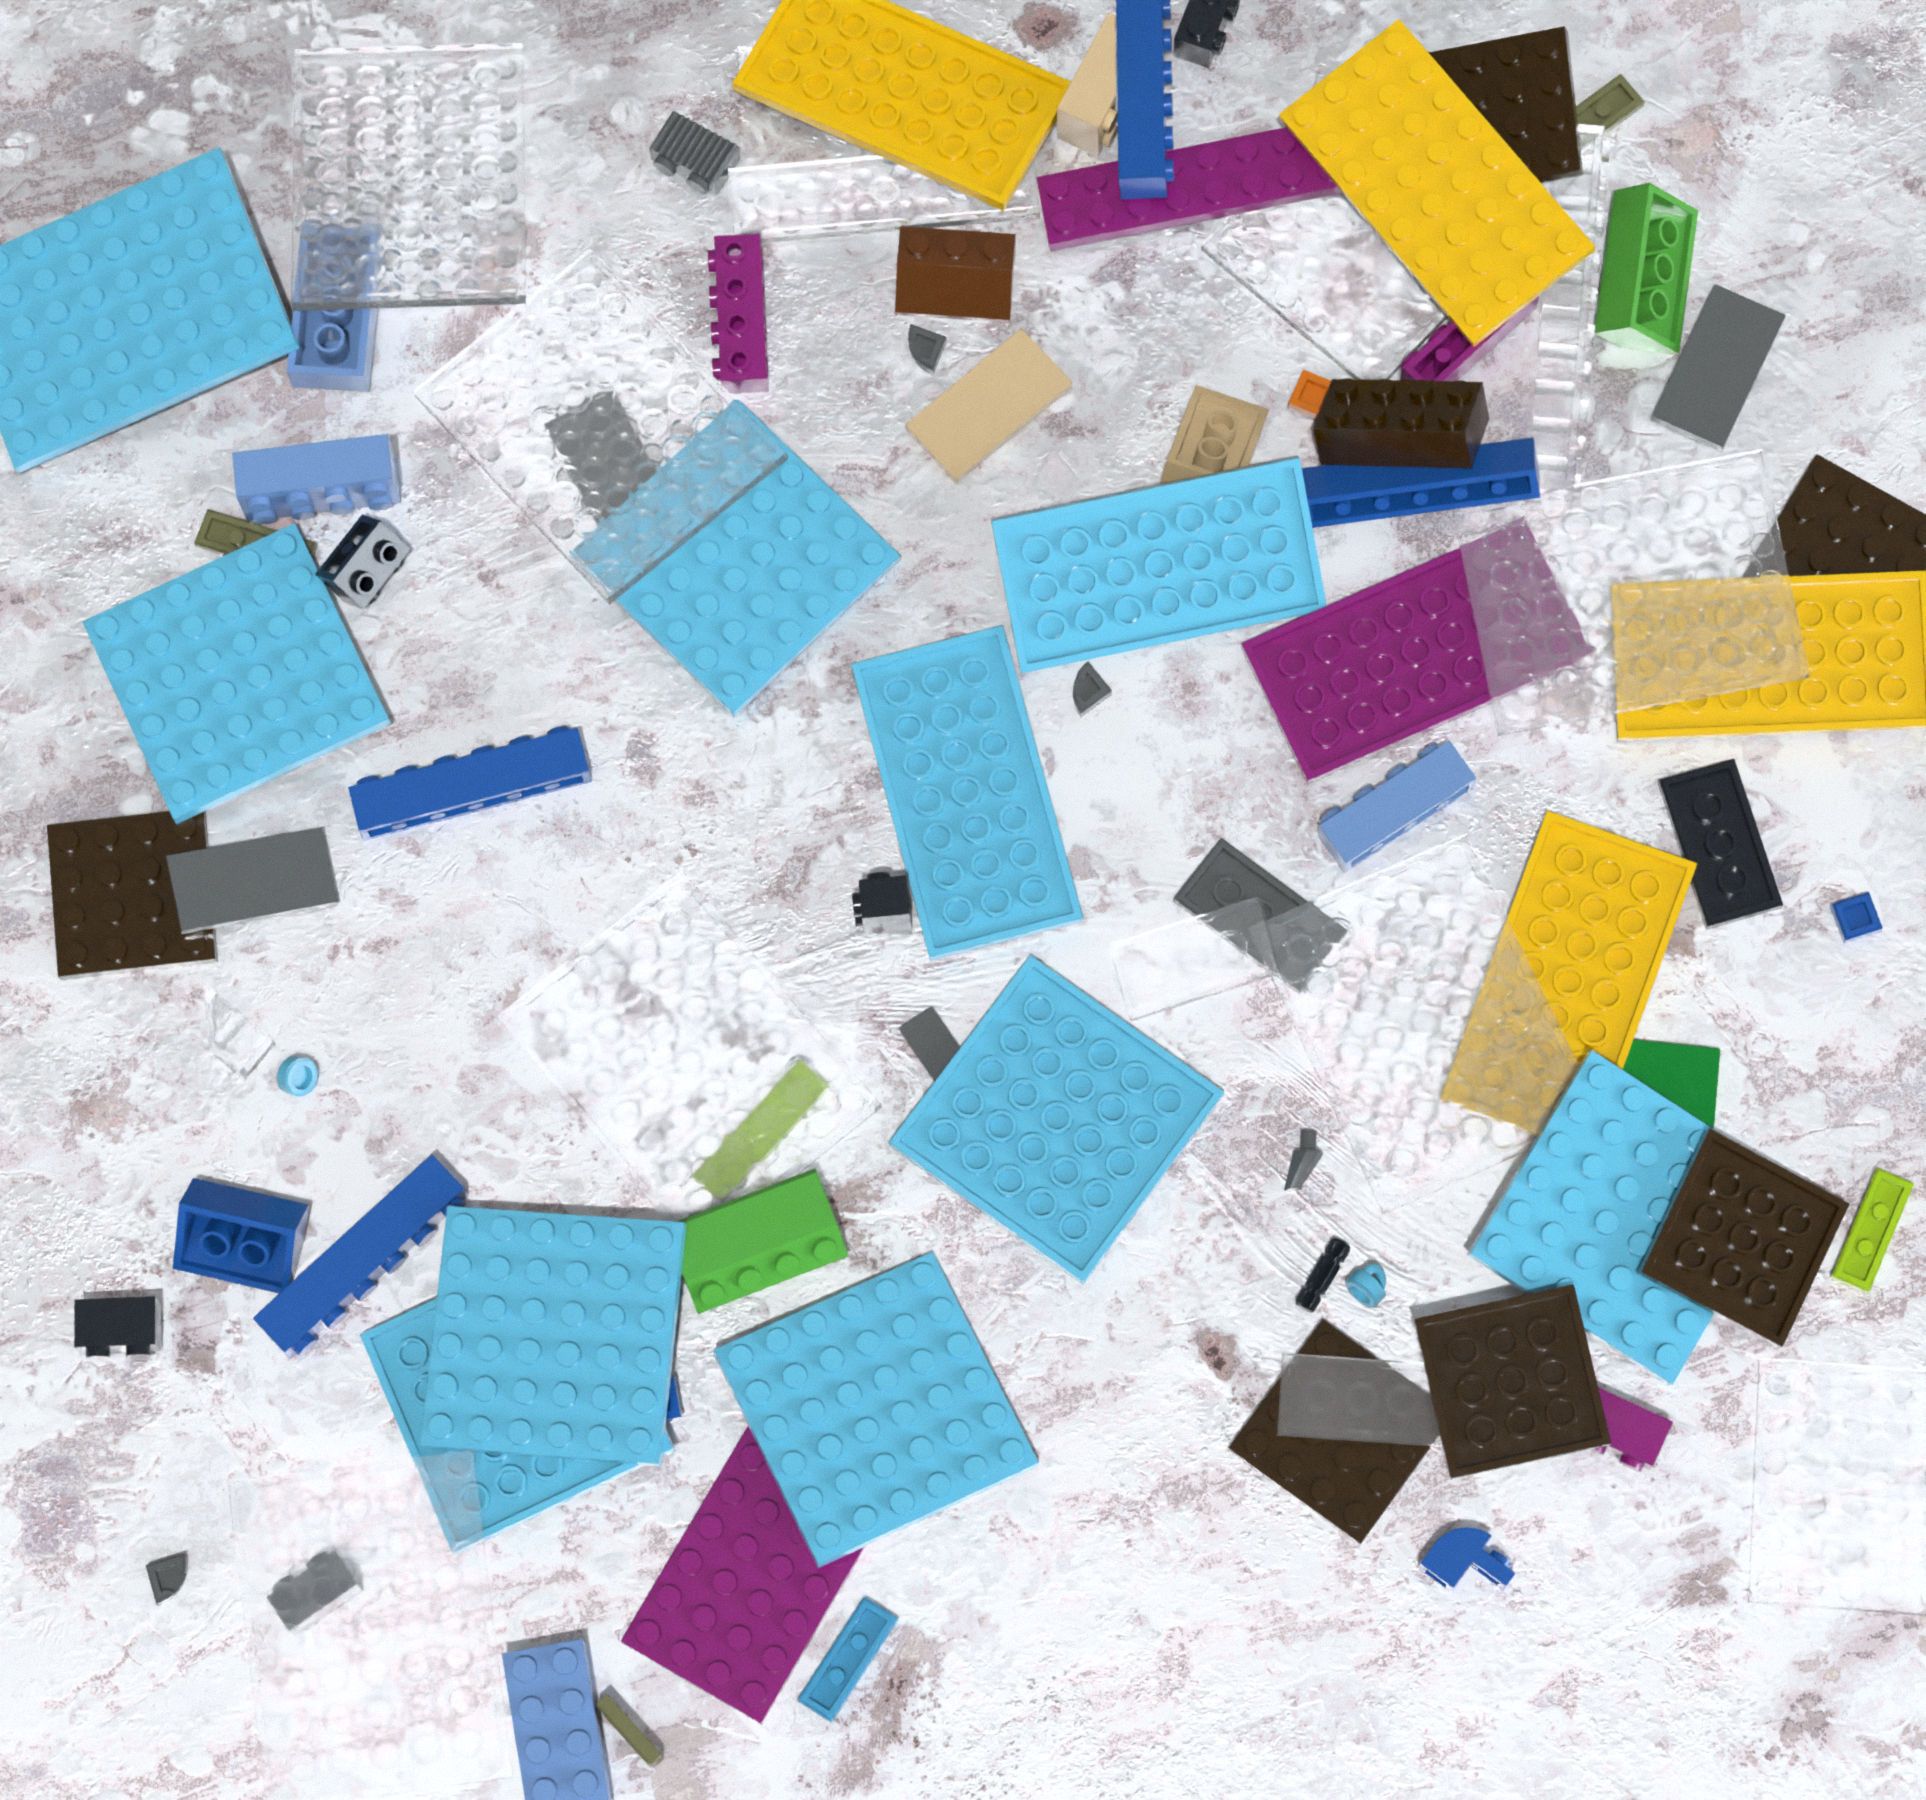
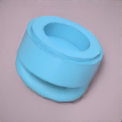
M298 1055L285 1059L277 1073L279 1089L298 1097L310 1093L318 1079V1070L315 1063L308 1058Z
M1371 1263L1365 1266L1363 1270L1357 1269L1346 1280V1287L1349 1293L1366 1307H1377L1386 1296L1384 1290L1386 1275L1379 1264Z

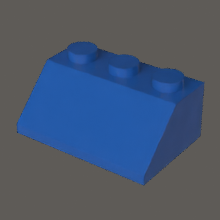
M193 1178L179 1202L173 1269L279 1294L294 1281L306 1236L309 1204Z

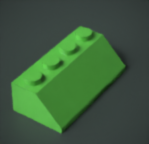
M1651 183L1614 190L1594 334L1622 348L1672 355L1679 354L1698 218L1697 209Z
M815 1168L676 1221L684 1222L687 1225L682 1274L697 1314L849 1256Z

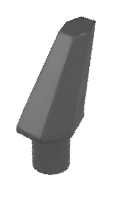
M1301 1131L1300 1150L1293 1151L1284 1191L1293 1192L1300 1190L1323 1156V1152L1316 1149V1131Z

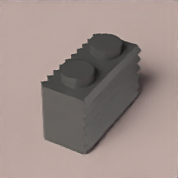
M672 111L649 148L651 160L654 161L653 165L655 168L669 176H672L674 172L686 178V183L692 189L703 194L708 190L718 195L740 160L738 145L730 142L728 139H724L722 136H718L709 129H705L702 125L692 122L689 118L679 115L676 111Z

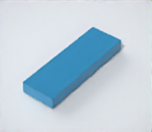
M864 1597L797 1701L828 1722L833 1723L899 1619Z

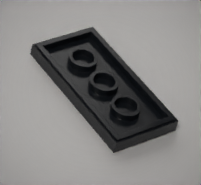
M1735 759L1660 779L1658 786L1681 856L1684 859L1697 863L1691 880V886L1706 930L1782 909L1783 902Z

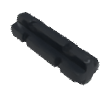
M1335 1237L1330 1240L1325 1249L1326 1255L1320 1257L1305 1285L1307 1287L1302 1288L1296 1298V1305L1310 1313L1316 1310L1321 1301L1320 1295L1326 1293L1340 1269L1339 1263H1343L1350 1252V1246L1346 1242Z

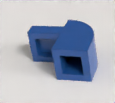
M1468 1527L1454 1529L1440 1537L1418 1568V1570L1450 1593H1452L1469 1568L1476 1571L1503 1592L1516 1574L1509 1569L1512 1563L1505 1556L1495 1550H1492L1490 1554L1483 1550L1492 1535L1483 1530Z

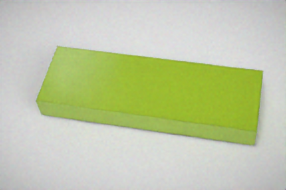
M1876 1168L1830 1279L1868 1295L1914 1183Z

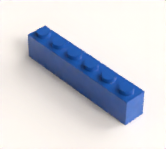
M1116 0L1118 168L1121 200L1166 198L1167 182H1174L1173 159H1167V149H1174L1173 126H1166V117L1173 116L1172 93H1166L1165 84L1173 83L1172 61H1165V52H1172L1171 28L1164 29V20L1171 19V0Z
M1534 437L1481 444L1472 469L1324 465L1302 468L1312 528L1541 498L1539 463Z
M560 726L549 730L546 736L534 739L530 736L518 737L509 741V745L496 749L493 746L479 747L472 750L469 756L457 759L455 756L441 757L432 762L433 765L419 769L417 766L402 767L394 772L395 775L379 779V776L364 777L356 782L357 785L350 786L348 789L358 830L363 841L590 783L592 780L578 728L570 729L568 726Z
M431 1154L253 1317L254 1321L290 1360L296 1354L299 1357L303 1356L316 1344L317 1340L315 1337L325 1327L328 1329L334 1328L347 1315L345 1309L356 1299L359 1302L363 1301L376 1289L377 1285L374 1282L385 1272L392 1274L398 1270L407 1258L404 1255L415 1245L418 1247L423 1246L435 1235L436 1230L434 1227L446 1217L447 1206L465 1207L466 1203L464 1200L468 1197L465 1188Z

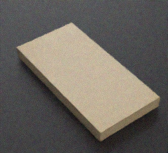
M1020 328L905 424V429L957 484L1072 388V381L1028 334Z

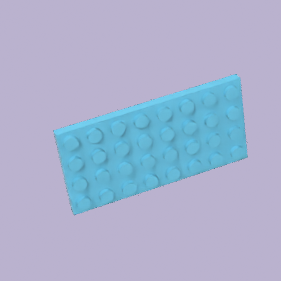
M1298 456L990 519L1021 673L1301 616L1327 606L1301 462Z
M1003 625L852 663L851 667L929 960L934 961L1082 923L1081 908Z

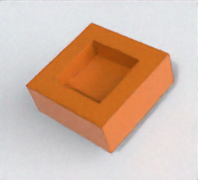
M1303 370L1289 400L1288 409L1317 420L1331 381Z

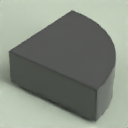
M911 324L908 332L911 356L922 370L933 375L947 343V337Z
M1089 661L1078 671L1073 686V701L1080 717L1112 695V690Z
M185 1553L146 1565L155 1602L158 1606L171 1600L183 1587L188 1573V1559Z

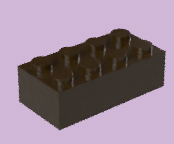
M1344 378L1332 379L1313 430L1321 465L1472 469L1490 418L1483 382Z

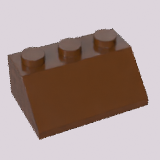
M900 226L895 315L1010 323L1016 258V234Z

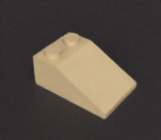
M1109 12L1057 107V138L1099 157L1104 145L1107 147L1112 145L1118 132V126L1115 125L1118 118V111L1115 110V15Z
M1196 385L1167 458L1160 484L1249 466L1269 409Z

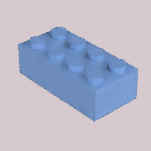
M302 226L291 325L300 348L288 353L286 371L292 387L369 392L384 257V245L379 231Z
M388 434L232 453L236 497L248 522L270 524L275 522L276 518L290 516L293 519L305 520L314 517L315 513L330 512L333 515H346L353 512V509L369 507L371 510H386L391 508L392 504L401 503L397 459Z
M578 1639L502 1653L525 1800H612L588 1650L584 1640Z

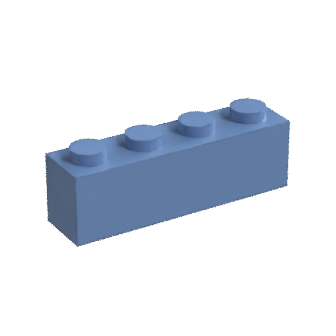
M1450 740L1441 746L1437 743L1428 746L1418 755L1420 760L1409 767H1406L1405 764L1396 767L1386 775V782L1375 789L1372 785L1367 786L1353 797L1354 803L1343 810L1339 806L1335 807L1320 819L1322 823L1318 827L1317 836L1343 873L1357 866L1474 789L1476 777Z

